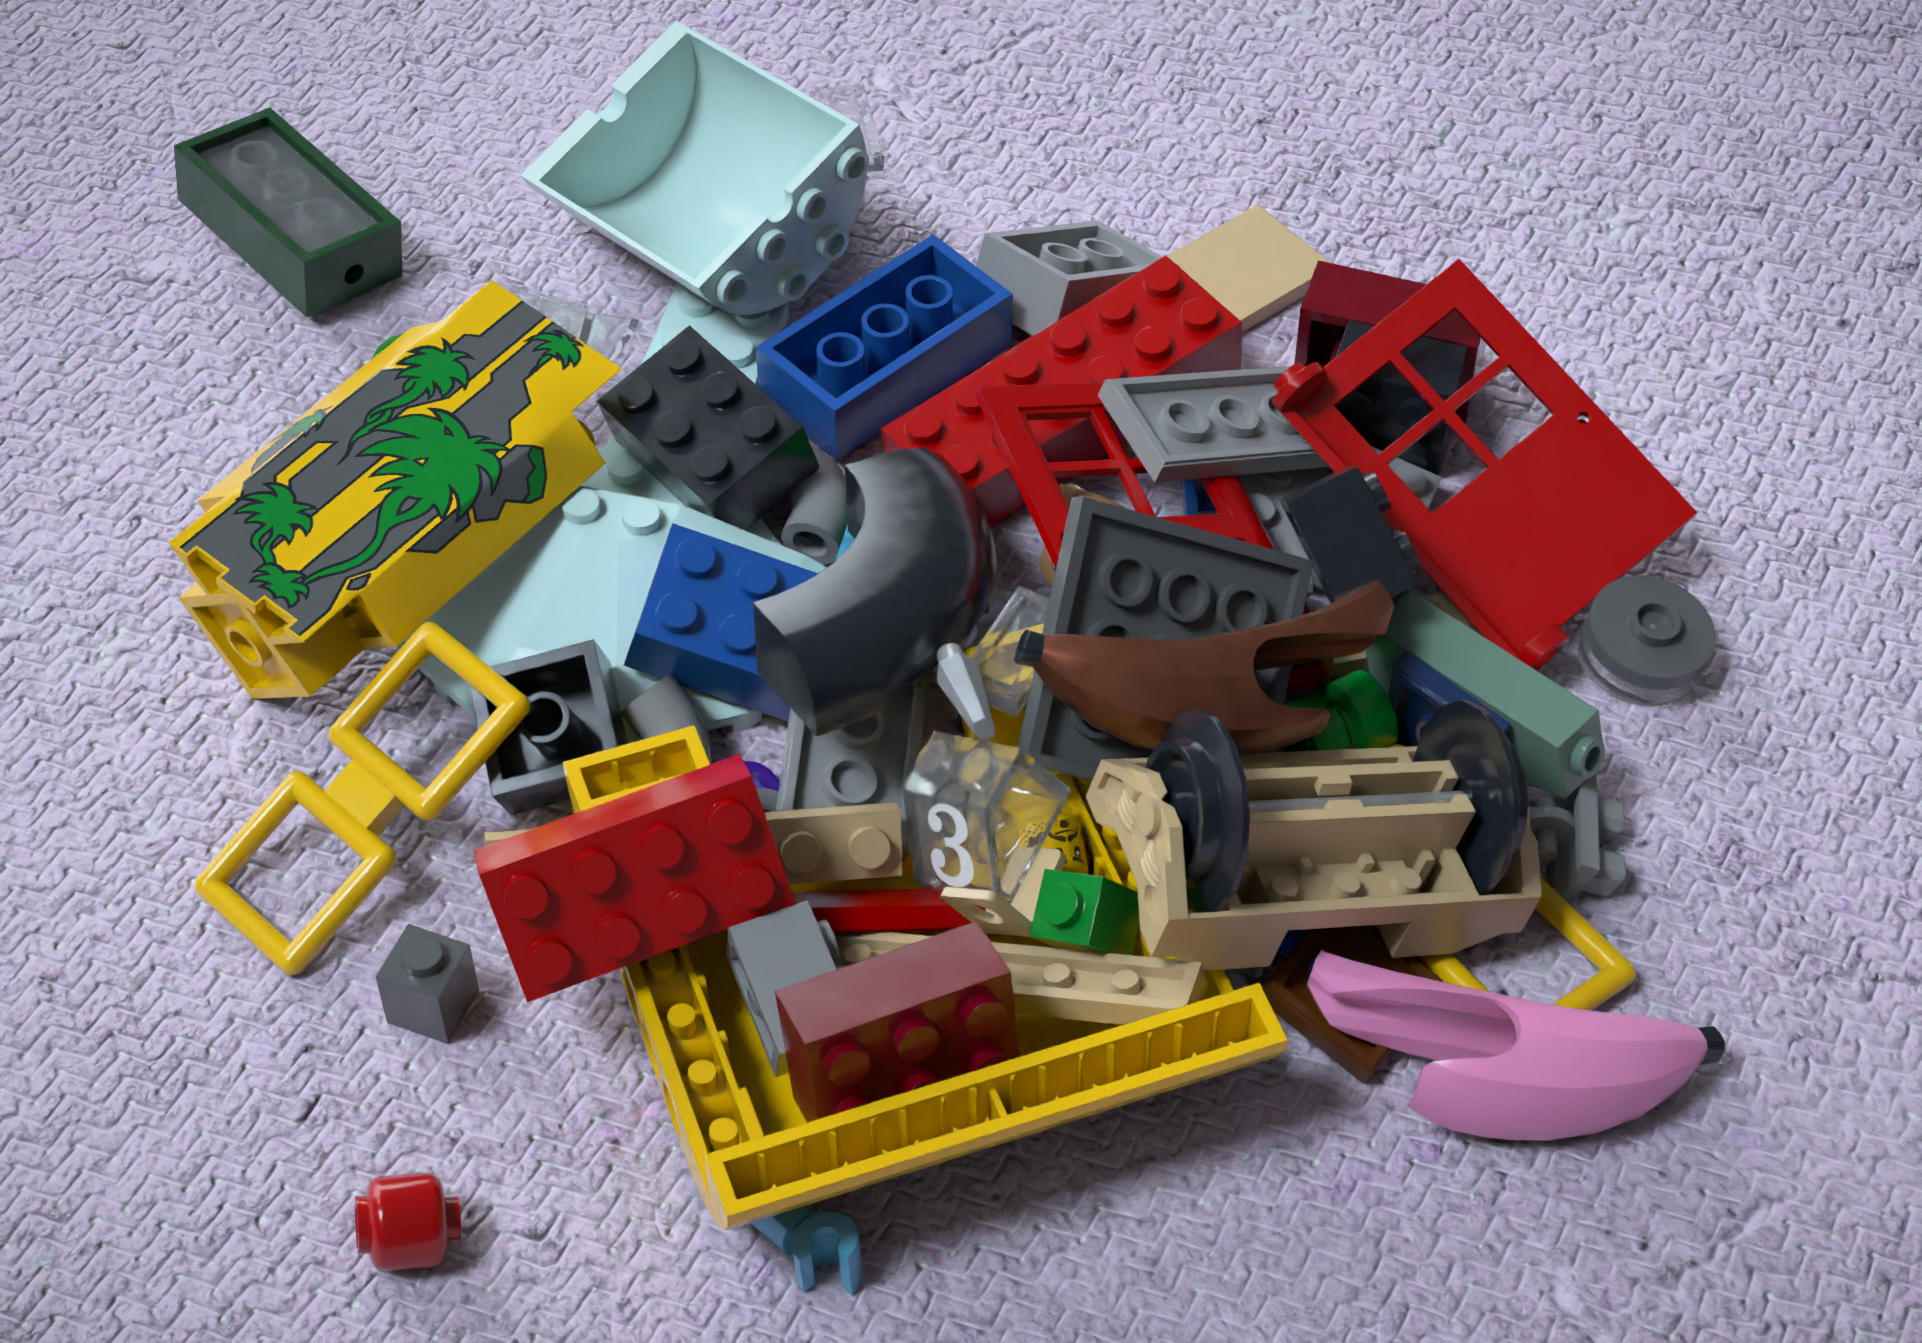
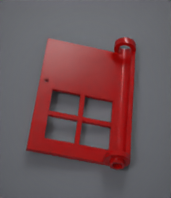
M1457 259L1326 366L1322 367L1318 362H1314L1305 367L1302 362H1297L1285 370L1273 385L1277 394L1272 404L1333 472L1345 466H1358L1361 473L1366 471V473L1374 472L1391 504L1390 508L1381 512L1389 530L1394 528L1400 532L1404 531L1421 565L1420 568L1478 632L1536 671L1553 659L1570 640V637L1561 628L1593 602L1601 589L1609 583L1622 578L1695 518L1698 513L1460 259ZM1453 311H1456L1498 358L1444 401L1401 353ZM1390 363L1433 411L1378 455L1335 406ZM1509 368L1546 407L1552 416L1498 459L1454 411ZM1585 416L1588 419V422H1586L1584 419L1578 420V417ZM1443 421L1487 469L1436 511L1431 513L1388 465Z
M1104 382L978 387L976 393L977 401L1055 568L1069 511V506L1055 478L1118 475L1135 511L1156 517L1135 475L1148 472L1139 458L1127 459L1107 419L1111 415L1098 397ZM1090 418L1110 460L1048 463L1028 420ZM1238 475L1201 478L1218 514L1158 517L1276 550ZM1306 605L1304 606L1303 615L1309 613ZM1333 658L1308 662L1298 669L1291 670L1286 693L1303 692L1318 685L1331 672L1334 664Z

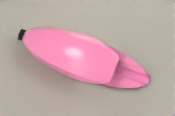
M1320 948L1310 958L1308 964L1307 987L1320 1012L1331 1026L1377 1045L1436 1060L1421 1067L1417 1087L1413 1097L1408 1102V1107L1432 1123L1453 1131L1481 1137L1507 1140H1555L1595 1134L1640 1118L1681 1089L1699 1065L1718 1063L1725 1048V1040L1714 1026L1697 1028L1670 1020L1546 1004L1399 973L1352 961Z

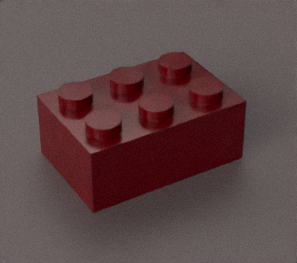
M1318 260L1300 308L1294 364L1302 362L1306 367L1311 363L1318 362L1322 367L1326 366L1336 357L1348 320L1375 326L1426 284ZM1453 311L1424 335V337L1468 346L1461 387L1482 371L1486 343L1456 311ZM1476 394L1457 409V415L1465 424H1467Z
M977 921L775 991L792 1094L807 1123L1021 1057L1011 971Z

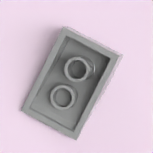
M1096 220L985 233L976 267L1013 294L1012 325H1016L1028 332L1030 338L1163 256Z

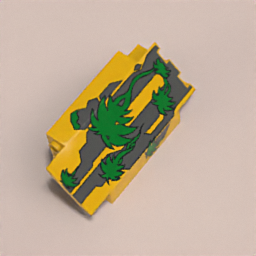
M493 280L489 281L443 320L408 329L197 500L205 513L168 542L197 582L183 593L179 600L252 699L310 697L364 649L397 647L606 464L595 447V438L592 432L582 421L575 417L573 411L621 371L622 368Z

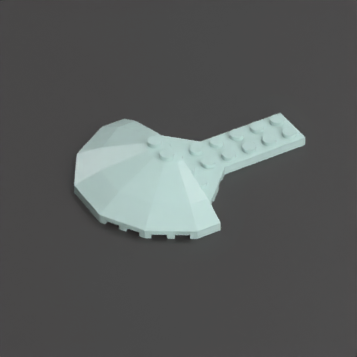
M677 282L643 362L690 325L758 386L756 347L785 329L789 319V303L787 302L763 313L752 315L733 314L719 309ZM612 433L607 445L597 449L606 464L424 623L434 622L488 666L594 639L611 663L620 709L622 711L637 697L661 680L659 677L623 665L672 523L816 573L822 572L827 567L802 553L782 546L761 517L746 530H743L686 507L616 441ZM411 633L405 640H403L397 646V650H399L404 645V643L412 636L413 633ZM431 653L418 669L434 682L436 692L449 702L453 699L472 716L473 724L478 728L469 684ZM682 686L692 699L708 731L731 726L734 733L750 729L762 720V713ZM622 716L628 744L640 741L638 735Z

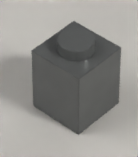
M411 924L406 926L376 975L387 1023L446 1044L450 1042L479 992L470 944Z

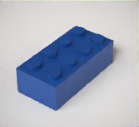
M932 234L756 347L758 387L803 426L807 437L838 461L880 433L882 427L937 395L1012 345L1013 294Z
M672 523L623 666L661 679L672 673L682 686L789 721L790 707L757 672L753 602L798 586L819 573Z

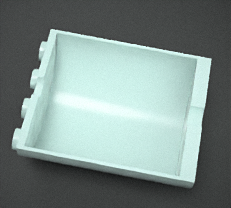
M676 20L611 85L612 98L603 111L593 113L587 109L521 174L527 185L535 192L714 306L733 314L752 315L775 309L788 301L798 300L805 294L808 287L826 270L830 263L842 256L848 246L849 233L862 203L870 160L866 152L864 136L858 123Z

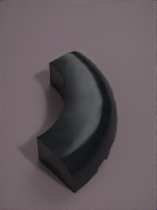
M923 447L909 448L846 464L848 532L855 539L853 543L833 564L816 576L777 595L753 602L757 672L817 737L857 723L889 708V695L908 684L919 689L923 688L933 680L934 667L939 664L937 660L938 650L945 644L955 643L964 652L977 636L978 621L983 614H989L994 602L997 572L996 550L991 528L983 505L973 489L942 454Z

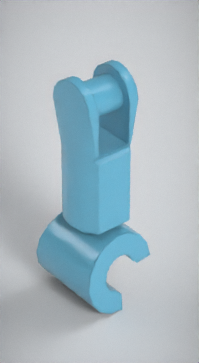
M806 1205L750 1223L784 1254L790 1256L793 1254L797 1283L803 1292L815 1285V1268L819 1264L828 1261L836 1262L840 1265L842 1287L853 1296L860 1287L863 1272L857 1226L850 1217L840 1212L829 1211L816 1214Z

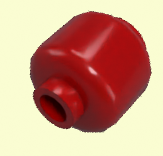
M433 1173L387 1175L374 1178L369 1183L366 1195L355 1196V1233L358 1255L369 1254L372 1265L379 1271L422 1269L438 1266L446 1255L447 1241L461 1240L459 1197H445L442 1182Z

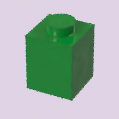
M1044 869L1029 937L1061 949L1132 955L1140 922L1138 892L1103 876Z

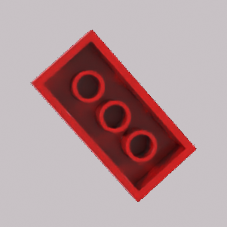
M740 754L474 850L481 882L527 1003L728 929V927L796 904L752 776Z

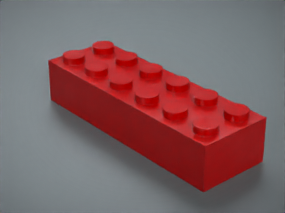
M1165 255L882 427L881 434L884 454L900 449L922 447L942 454L973 489L983 505L991 528L1026 506L977 401L976 393L978 387L1104 382L1105 379L1241 370L1242 322ZM1107 417L1120 445L1128 442L1113 418ZM1090 418L1028 420L1048 463L1099 460L1107 455ZM1070 477L1055 479L1059 485Z

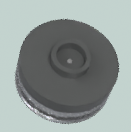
M1629 576L1609 583L1596 595L1578 635V656L1583 669L1590 679L1612 697L1637 706L1660 707L1683 699L1696 686L1713 652L1715 630L1711 617L1705 607L1684 588L1657 577Z

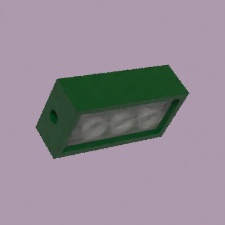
M266 108L174 145L178 200L306 318L402 276L401 221L272 108Z

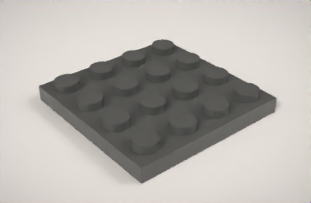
M1071 497L1042 634H1077L1140 639H1196L1276 623L1303 615L1314 561L1090 498ZM1292 665L1254 671L1258 686L1265 695L1277 704L1284 705ZM1034 670L1014 763L1092 781L1101 759L1148 758L1153 750L1131 745L1092 727L1053 695ZM1272 750V751H1266V752H1261V753L1274 752V750Z

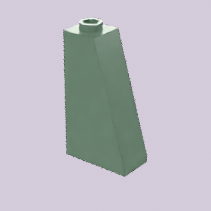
M1406 590L1391 598L1394 608L1386 634L1377 636L1374 643L1365 649L1370 674L1382 686L1387 696H1389L1392 665L1409 651L1511 724L1508 740L1517 750L1526 775V783L1566 799L1587 778L1597 773L1605 762V745L1602 739L1599 710L1413 591Z

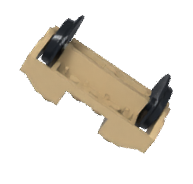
M1458 700L1440 706L1424 726L1418 746L1269 752L1239 755L1235 741L1218 717L1202 709H1194L1175 718L1163 736L1161 744L1156 746L1148 758L1101 759L1086 794V799L1096 823L1116 831L1137 882L1140 930L1151 957L1173 956L1187 963L1192 961L1202 962L1203 969L1206 971L1270 966L1288 930L1377 925L1392 958L1452 954L1503 933L1521 932L1542 897L1538 842L1531 830L1526 775L1519 755L1488 710L1468 700Z

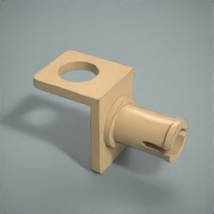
M1014 846L1007 854L993 891L944 887L940 897L971 923L977 921L984 933L1029 937L1044 869L1062 871L1066 862V855L1059 849ZM975 905L984 907V908H986V909H985V911H984V910H982V909L976 907Z

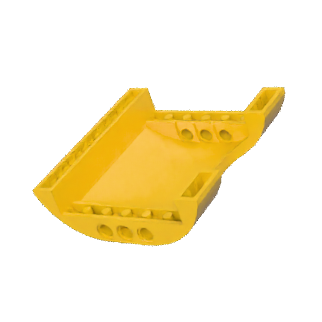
M1043 627L1031 631L1042 634ZM1022 633L967 648L964 654L976 660L979 666L994 723L995 737L985 742L981 741L975 736L961 716L976 782L973 806L965 818L968 834L965 841L958 844L969 853L974 868L971 882L964 887H995L1000 871L994 838L998 828L1008 822L1007 813L1009 811L1029 806L1057 803L1060 804L1062 813L1073 815L1079 819L1088 865L1087 874L1103 876L1138 892L1137 882L1116 831L1096 823L1090 809L1086 794L1092 781L1014 763L1034 673L1033 667L1019 665L1014 662L1017 644ZM695 725L563 762L574 814L710 765ZM956 830L935 841L909 848V853L905 861L902 862V876L789 884L791 891L954 887L938 877L932 865L931 853L934 849L941 850L945 857V865L939 868L948 876H958L961 871L958 853L955 849L945 846L944 837H953ZM1139 922L1132 955L1151 957L1141 933ZM728 929L618 969L693 1179L714 1222L721 1230L725 1231L1272 1059L1284 1053L1288 1045V1039L1260 983L1233 990L1224 970L1206 971L1203 969L1205 984L1198 1002L1124 1025L1016 1014L1021 1057L807 1123L793 1098L789 1073L775 1078L725 954ZM908 931L893 933L935 936L947 931ZM985 933L990 942L1056 948L1031 937ZM1159 956V957H1155V958H1165V959H1176V960H1180V959H1177V958H1175V957H1173V956Z

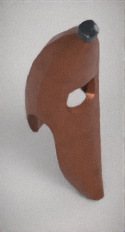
M1374 580L1354 593L1312 613L1272 624L1196 639H1140L1077 634H1041L1026 629L1017 644L1014 662L1019 665L1033 667L1050 692L1092 727L1131 745L1154 750L1158 744H1161L1163 736L1178 715L1194 709H1202L1221 720L1235 741L1239 755L1276 750L1321 733L1327 726L1331 713L1324 709L1297 708L1277 704L1268 698L1258 686L1254 671L1361 653L1374 643L1377 636L1386 634L1394 604L1380 580Z

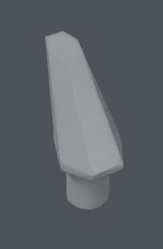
M948 643L943 645L937 652L939 663L937 683L975 736L985 742L995 737V730L978 663L976 660L966 656L958 644Z

